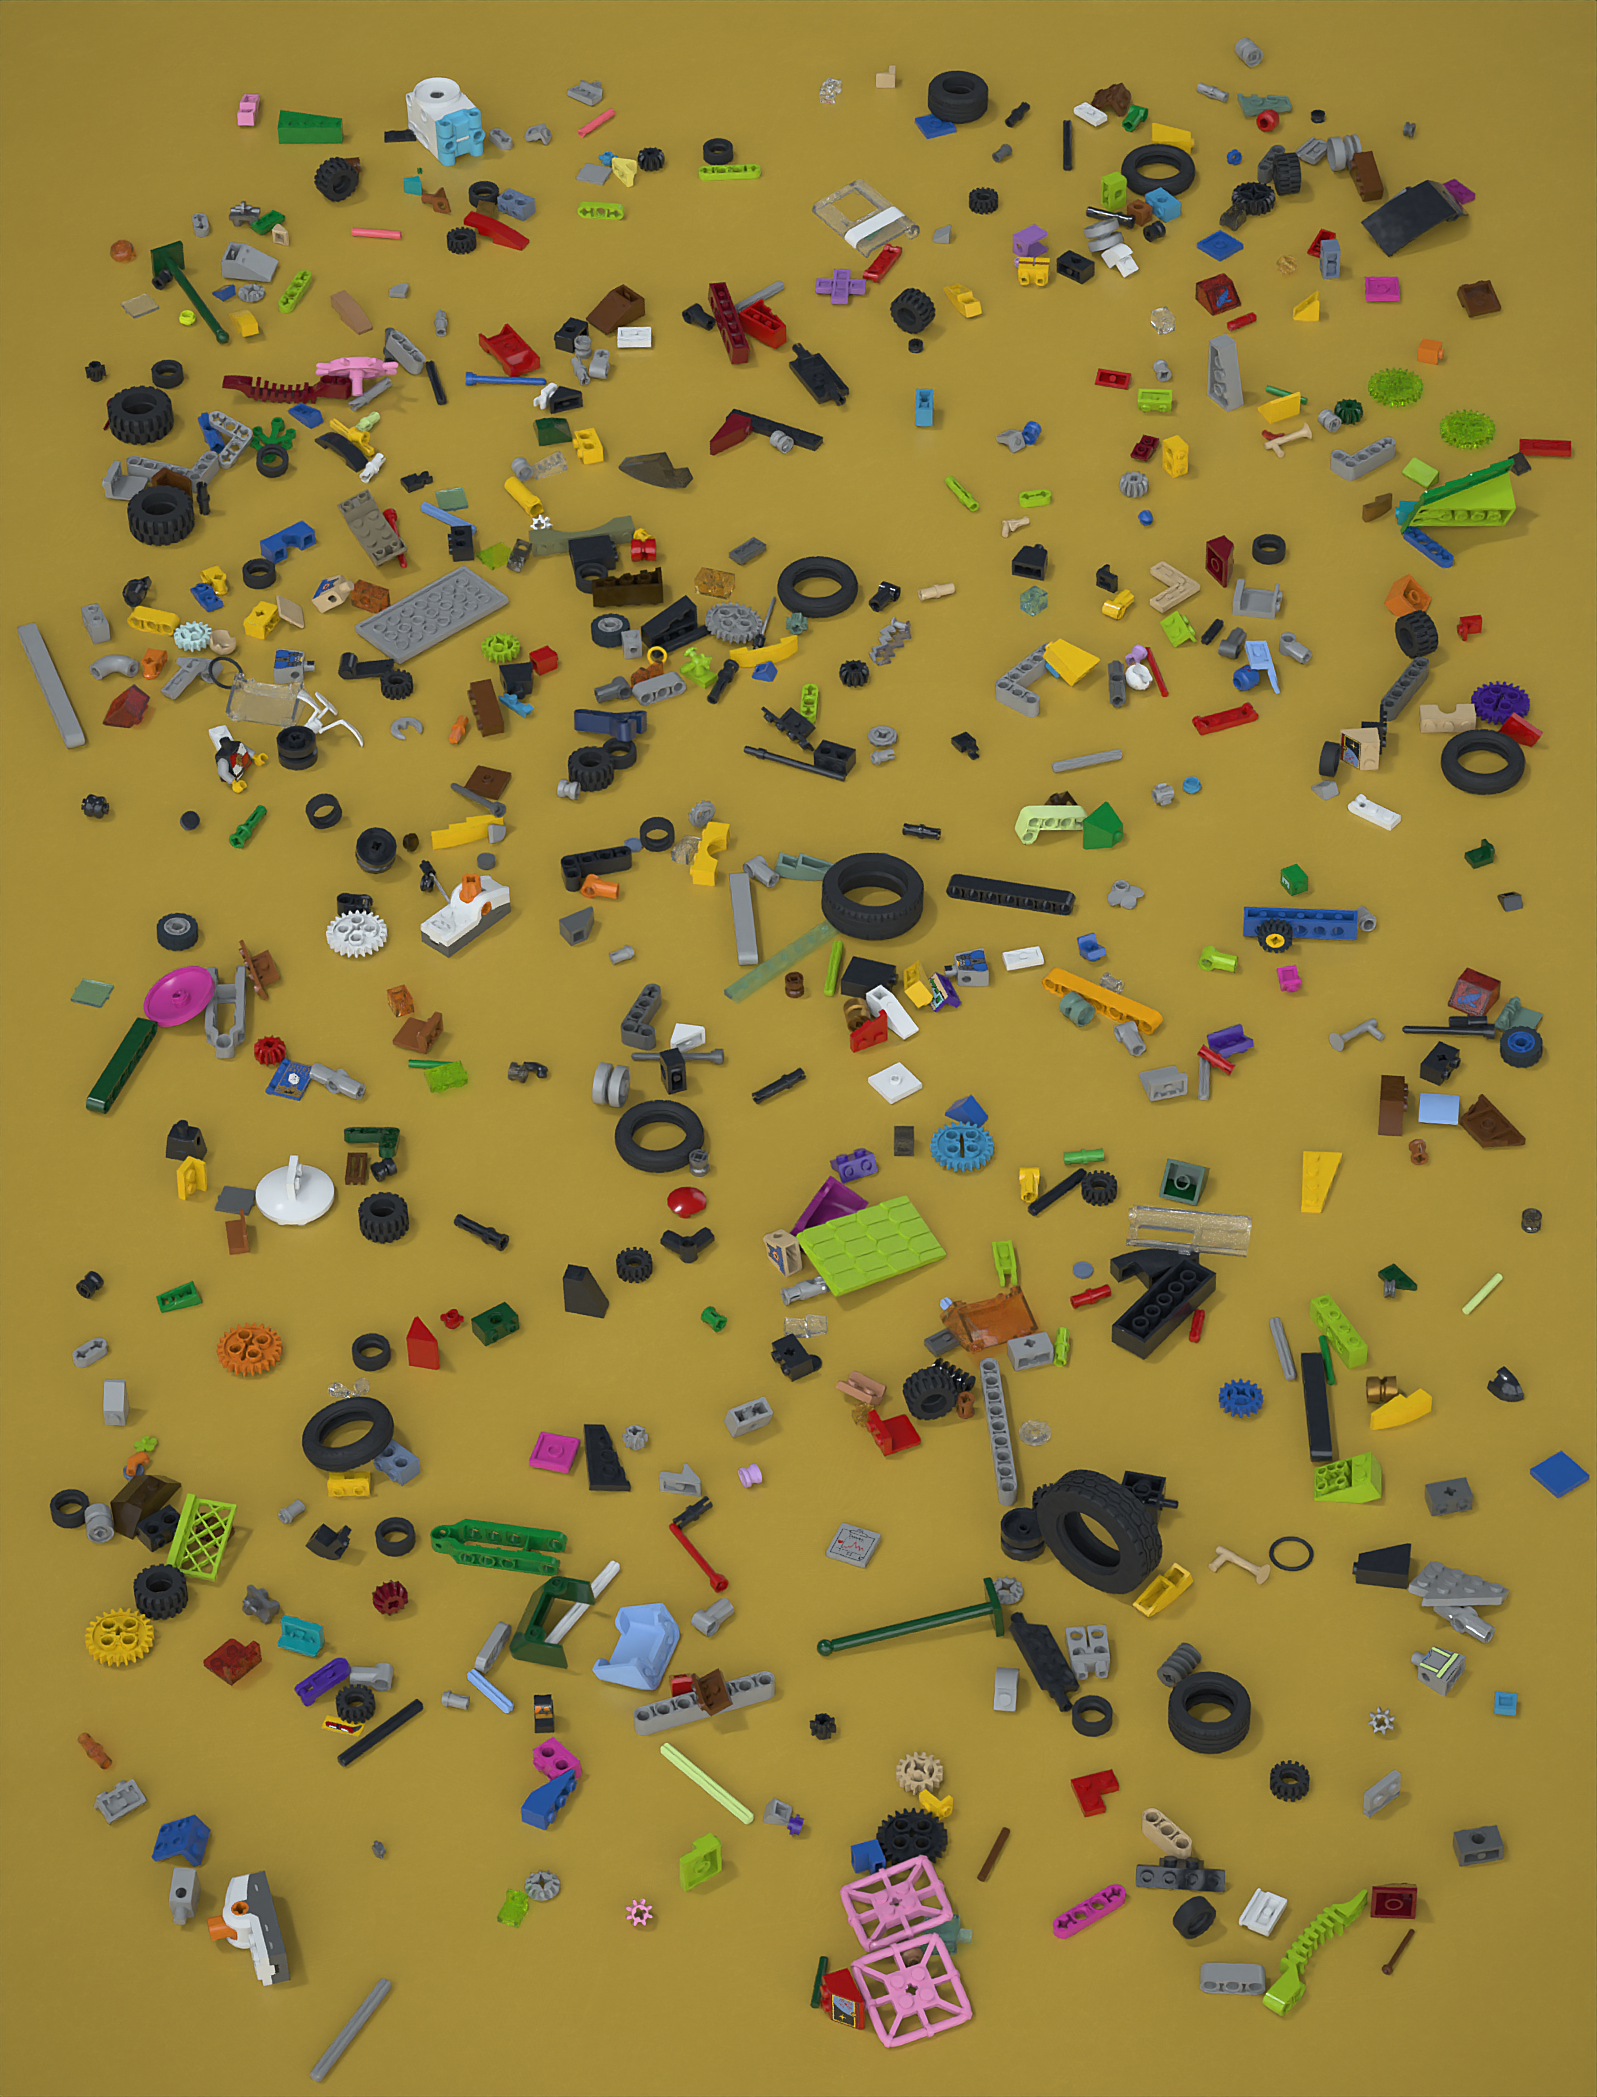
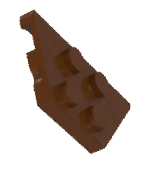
M1483 1094L1479 1095L1475 1105L1472 1104L1469 1111L1461 1117L1460 1124L1482 1148L1525 1145L1526 1138Z

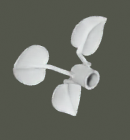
M301 690L298 693L297 698L305 700L315 709L311 718L304 725L305 727L312 729L316 735L318 732L321 734L331 727L343 724L357 737L360 746H363L361 734L348 721L341 719L328 726L321 727L323 723L319 719L328 709L334 715L338 714L336 708L323 695L318 692L315 693L319 702L325 705V709L322 711L306 691Z

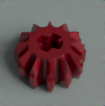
M390 1580L388 1583L383 1582V1585L376 1586V1591L372 1593L373 1605L382 1615L387 1613L390 1616L393 1612L398 1614V1610L405 1609L404 1605L408 1603V1592L399 1581L393 1582Z

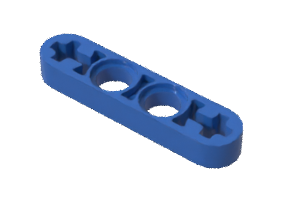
M1413 526L1405 530L1404 539L1438 566L1449 568L1453 565V555L1421 530Z

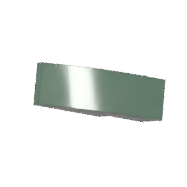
M780 852L774 871L780 877L789 879L823 880L826 872L834 864L799 853L797 858Z

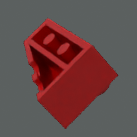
M762 298L739 313L742 329L748 335L774 349L787 342L786 325L777 315L771 312V308L764 304Z

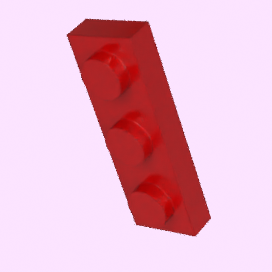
M1520 439L1519 455L1571 457V441Z

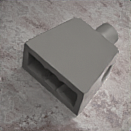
M174 1867L169 1904L174 1916L173 1922L176 1924H186L187 1917H195L201 1893L196 1869Z

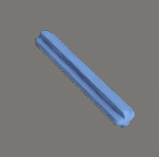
M427 502L420 506L422 512L451 526L471 525L472 535L477 532L475 525Z

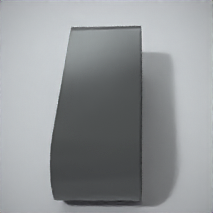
M1272 146L1258 164V182L1266 184L1273 180V159L1275 154L1285 153L1283 146Z

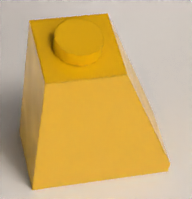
M1152 123V144L1172 145L1191 155V148H1194V138H1191V132Z
M1058 639L1055 643L1051 641L1045 647L1046 651L1042 655L1071 687L1090 673L1100 662L1098 657L1062 639Z

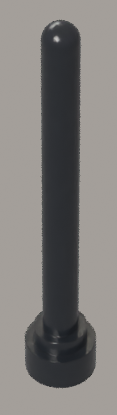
M1487 1024L1483 1028L1404 1026L1402 1028L1404 1033L1483 1035L1487 1039H1495V1024Z

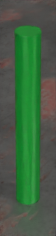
M1321 1335L1318 1339L1327 1382L1329 1385H1334L1336 1380L1327 1338L1325 1335Z

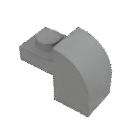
M997 1667L993 1710L1015 1712L1020 1669Z

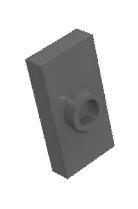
M753 537L729 552V558L742 565L766 550V544Z

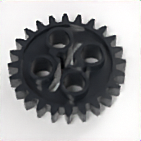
M904 1808L902 1814L896 1810L895 1817L888 1815V1821L882 1820V1826H878V1833H876V1839L883 1855H885V1860L887 1862L892 1859V1866L919 1855H925L929 1861L936 1863V1857L942 1858V1852H946V1845L948 1844L947 1829H944V1823H939L938 1816L932 1818V1812L925 1815L924 1809L916 1813L915 1808H912L911 1812Z

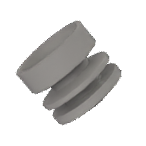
M1345 135L1343 140L1340 136L1328 138L1327 158L1330 169L1332 171L1344 170L1345 165L1350 169V160L1353 158V153L1362 152L1358 135Z

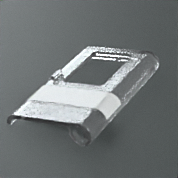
M858 179L815 203L812 208L814 214L866 258L869 257L873 250L904 233L908 239H914L920 232L917 224L863 179ZM854 192L856 195H863L878 209L852 222L831 203Z

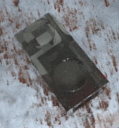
M517 539L506 567L520 572L531 554L532 543ZM523 545L527 548V550H522L519 548V546Z

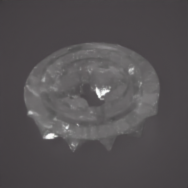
M1029 1419L1028 1423L1023 1422L1019 1428V1438L1030 1446L1043 1445L1051 1438V1427L1047 1426L1046 1421L1040 1422L1039 1419L1037 1421ZM1031 1430H1033V1431L1039 1430V1433H1037V1432L1031 1433Z

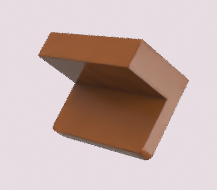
M240 1209L241 1220L225 1222L230 1255L249 1252L244 1209Z

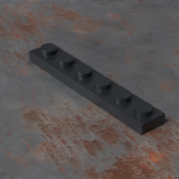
M733 409L726 417L727 420L732 413L749 417L753 427L752 432L771 437L775 431L780 430L786 436L793 439V445L816 451L823 443L822 436L741 410Z

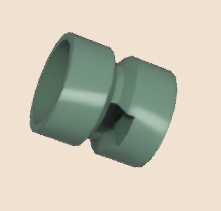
M1076 992L1066 994L1059 1005L1060 1012L1080 1027L1087 1025L1095 1014L1094 1006L1085 1001Z

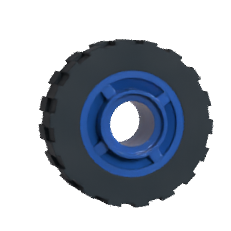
M1514 1026L1502 1034V1038H1500L1501 1058L1510 1066L1516 1068L1531 1067L1542 1057L1543 1040L1535 1029H1531L1528 1026Z

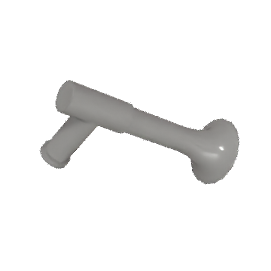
M1372 1018L1345 1034L1331 1033L1329 1040L1335 1050L1341 1051L1344 1048V1042L1360 1033L1368 1031L1378 1041L1383 1040L1385 1034L1375 1028L1377 1022Z

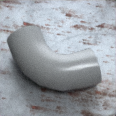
M113 654L95 661L89 666V670L97 680H101L114 672H120L128 677H133L139 670V662L125 655Z

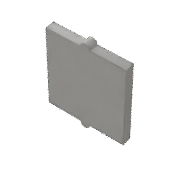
M586 163L583 169L580 170L576 180L603 185L609 179L612 168Z

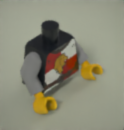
M223 737L219 740L221 748L215 754L218 775L221 782H227L229 785L232 784L233 791L240 793L247 787V784L239 779L253 762L251 758L254 759V763L257 766L265 764L263 761L267 760L268 756L265 753L257 755L254 750L242 742L231 741L229 737Z

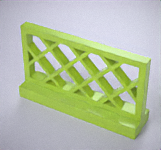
M188 1493L165 1566L170 1564L173 1568H179L184 1576L215 1581L238 1508L237 1505L200 1499L195 1494ZM201 1505L208 1506L212 1510L202 1517L199 1514ZM223 1509L231 1510L229 1516L222 1520L217 1514ZM215 1515L219 1522L208 1527L205 1520ZM202 1522L206 1529L196 1535L193 1528ZM222 1526L225 1530L224 1534L215 1538L212 1531ZM209 1533L213 1540L203 1546L199 1539ZM197 1541L200 1548L190 1553L187 1549L188 1545ZM216 1544L219 1550L210 1557L206 1550ZM204 1552L207 1559L197 1564L193 1557ZM190 1559L195 1565L189 1570L181 1569L182 1564ZM211 1562L213 1566L212 1573H203L200 1568Z

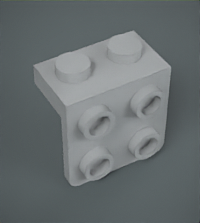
M114 461L112 466L108 468L106 478H103L102 486L105 488L106 498L131 500L140 490H145L148 479L145 477L122 475L121 461Z

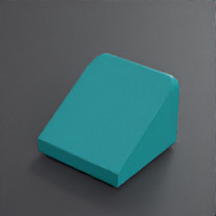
M419 176L403 178L405 193L422 195Z

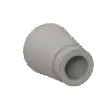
M1359 907L1356 910L1358 911L1359 928L1364 931L1373 930L1376 926L1375 916L1366 907Z

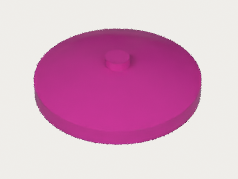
M199 966L182 967L168 973L156 982L148 992L144 1001L146 1016L149 1020L156 1021L158 1026L161 1027L175 1026L190 1020L210 1002L215 990L214 979L205 968Z

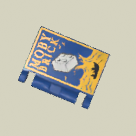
M284 1058L265 1091L269 1095L274 1094L300 1101L312 1080L309 1076L312 1066L289 1061Z

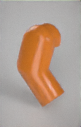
M140 1451L128 1458L127 1475L134 1476L138 1464L145 1465V1463H149L150 1458L146 1452Z

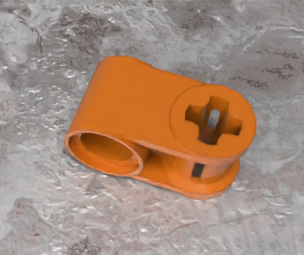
M147 649L146 654L141 660V664L144 666L143 676L145 679H155L159 676L167 662L166 650Z

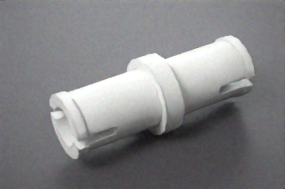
M377 453L373 460L366 464L365 470L359 475V478H362L361 481L367 483L374 474L378 473L379 467L386 460L383 454Z

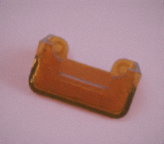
M1020 1286L1012 1287L1008 1295L1000 1293L995 1298L968 1305L966 1302L963 1303L962 1300L955 1301L940 1315L945 1327L962 1347L972 1354H976L984 1348L1007 1343L1008 1340L1032 1335L1038 1330V1326Z

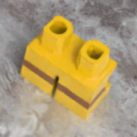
M1019 257L1018 282L1021 285H1027L1029 282H1032L1039 286H1044L1045 283H1048L1050 258L1035 257L1034 265V257Z

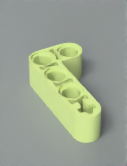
M1026 806L1019 814L1015 825V832L1022 843L1027 845L1036 840L1039 830H1083V820L1088 815L1082 806Z

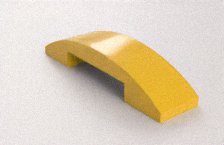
M793 635L781 638L780 644L750 651L746 647L730 650L729 659L736 661L740 668L756 667L769 661L776 663L798 651V637Z

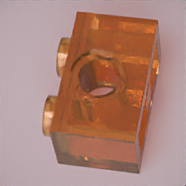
M359 579L354 584V590L350 591L351 605L377 614L391 606L389 589Z

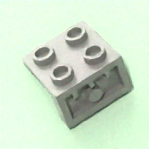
M1176 1066L1139 1073V1078L1150 1102L1187 1094L1188 1077L1185 1072L1179 1073Z

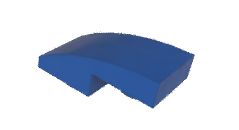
M199 583L196 587L190 589L195 599L207 612L224 606L222 599L214 594L213 588L207 583Z

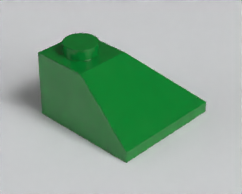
M1107 801L1083 820V848L1086 850L1112 848L1123 839V823Z

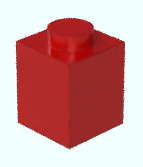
M548 645L529 653L530 662H533V670L539 676L557 669L558 655Z

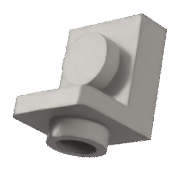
M545 123L528 128L524 136L527 142L537 141L541 138L544 145H547L552 137L551 131L546 127Z
M1008 429L996 436L998 443L1008 445L1012 453L1025 447L1020 430Z

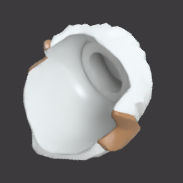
M1132 662L1127 666L1125 680L1132 689L1146 690L1151 686L1153 679L1145 666L1137 662Z

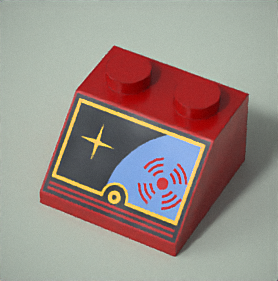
M845 1968L823 1975V1985L820 1986L823 1999L820 2000L824 2013L828 2012L832 2021L858 2030L865 2029L864 2000L849 1969Z

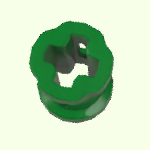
M707 1307L701 1314V1321L710 1324L715 1332L721 1331L727 1323V1317L718 1314L714 1307Z

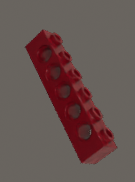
M726 282L709 283L708 301L731 364L748 363L749 345Z

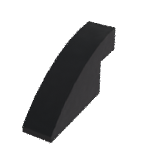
M1153 1248L1133 1251L1110 1259V1273L1118 1283L1136 1275L1149 1290L1183 1256L1199 1264L1200 1254L1198 1251L1179 1248Z

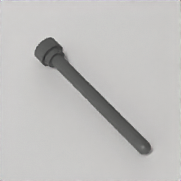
M457 783L451 784L452 790L490 809V813L495 817L500 818L506 813V806L498 801L491 802Z
M715 1049L711 1053H681L684 1060H711L715 1064H723L724 1061L723 1049ZM633 1053L631 1057L633 1060H660V1053Z

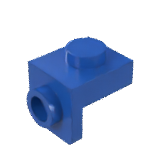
M1094 933L1077 938L1079 952L1082 957L1089 961H1096L1101 956L1106 955L1105 948L1097 944Z

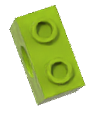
M1118 171L1101 177V205L1110 212L1126 206L1127 180Z

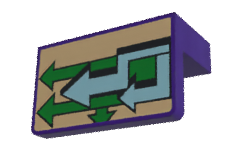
M935 972L928 979L933 989V998L929 1003L933 1011L938 1012L946 1003L956 1008L962 1003L949 978Z

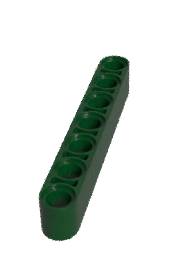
M139 1017L135 1020L86 1100L87 1110L107 1114L155 1037L158 1029L156 1021Z

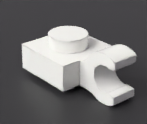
M551 382L542 389L541 395L533 400L534 406L540 404V408L545 409L549 405V398L557 390V385Z

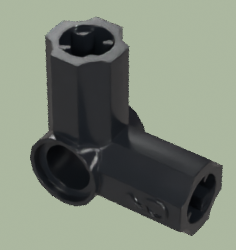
M707 1227L699 1230L693 1236L686 1237L667 1230L660 1239L661 1245L679 1254L681 1261L685 1263L696 1261L698 1253L715 1241L714 1235Z

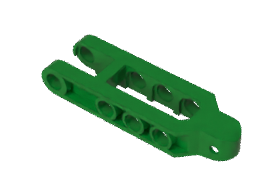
M464 1519L454 1525H440L435 1527L430 1533L432 1549L438 1553L449 1554L457 1564L545 1576H554L558 1573L561 1564L560 1560L552 1556L542 1555V1553L531 1552V1549L560 1553L565 1550L568 1540L567 1536L559 1531ZM467 1541H474L488 1544L518 1547L523 1549L517 1551L502 1550L499 1547L495 1549L481 1547V1545L477 1544L476 1546L465 1545L463 1543Z

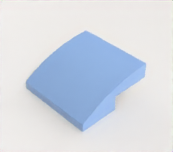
M1420 1093L1419 1122L1458 1125L1459 1095Z

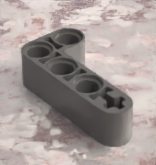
M646 985L621 1023V1041L624 1045L646 1051L655 1048V1028L650 1026L649 1023L662 1003L659 985Z

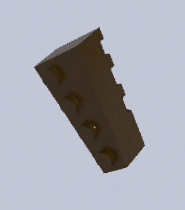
M661 567L655 568V571L648 572L647 569L641 570L640 574L636 575L625 573L620 578L609 576L593 579V607L604 608L606 606L621 607L624 605L639 606L641 604L656 605L664 603Z

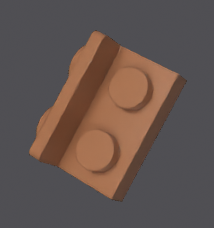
M852 1371L847 1381L839 1380L836 1386L837 1389L869 1405H880L887 1389L885 1385L857 1371Z

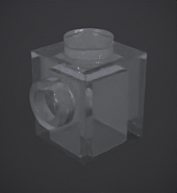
M1167 307L1152 310L1151 325L1160 335L1175 331V316Z

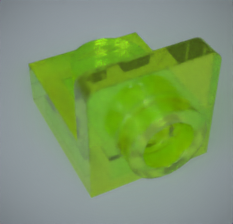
M508 1889L506 1892L507 1900L497 1915V1922L518 1928L529 1910L528 1896L521 1891Z

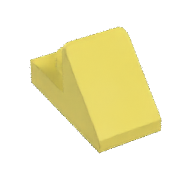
M614 157L612 158V172L627 187L633 186L634 175L637 174L636 161Z

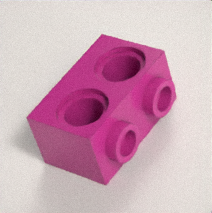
M554 1737L533 1749V1764L538 1771H542L547 1775L549 1781L554 1780L571 1769L575 1770V1779L581 1776L580 1761Z

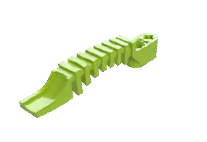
M1363 1888L1354 1899L1347 1903L1332 1904L1330 1908H1324L1323 1914L1319 1913L1316 1916V1921L1310 1922L1309 1928L1306 1927L1303 1930V1935L1300 1934L1297 1937V1942L1292 1944L1291 1949L1286 1951V1957L1281 1959L1280 1973L1283 1975L1265 1994L1262 2001L1264 2006L1280 2016H1284L1299 2001L1305 1992L1306 1985L1299 1981L1298 1973L1302 1975L1305 1972L1304 1966L1308 1964L1307 1957L1310 1958L1313 1955L1311 1949L1314 1951L1318 1949L1317 1942L1323 1945L1326 1942L1324 1936L1331 1940L1334 1937L1333 1931L1340 1936L1344 1933L1343 1926L1347 1929L1365 1908L1368 1896L1366 1889Z

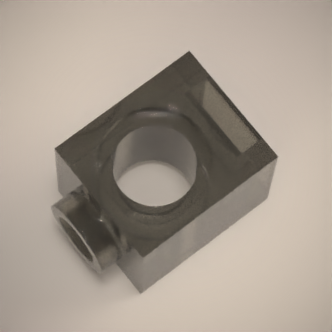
M894 1126V1156H914V1126Z

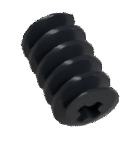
M939 1358L933 1363L932 1368L940 1367V1369L943 1368L950 1373L957 1394L972 1390L976 1381L975 1376L969 1377V1373H963L961 1368L956 1370L955 1365L950 1366L948 1361L943 1362V1358Z

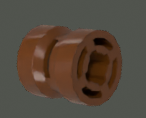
M790 972L785 976V993L790 998H799L804 994V977L801 973Z

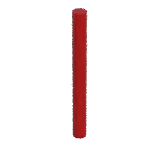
M1145 647L1147 650L1146 657L1162 697H1167L1169 693L1151 648Z

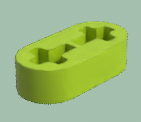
M1046 489L1025 491L1019 494V505L1024 508L1044 506L1051 502V492Z

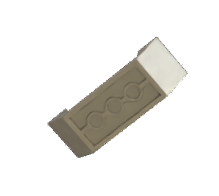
M368 489L337 505L348 527L375 567L407 552L408 547L402 538H398L378 509Z

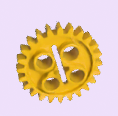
M120 1608L116 1613L114 1609H111V1614L103 1612L102 1618L96 1616V1622H90V1627L86 1628L87 1634H85V1644L89 1655H93L94 1660L100 1658V1664L108 1661V1666H111L113 1662H116L117 1667L120 1666L121 1662H124L127 1666L129 1660L136 1663L137 1656L144 1658L143 1652L149 1653V1647L153 1646L152 1640H154L153 1625H151L150 1619H146L145 1614L139 1616L138 1610L132 1614L130 1608L126 1612H123V1609Z

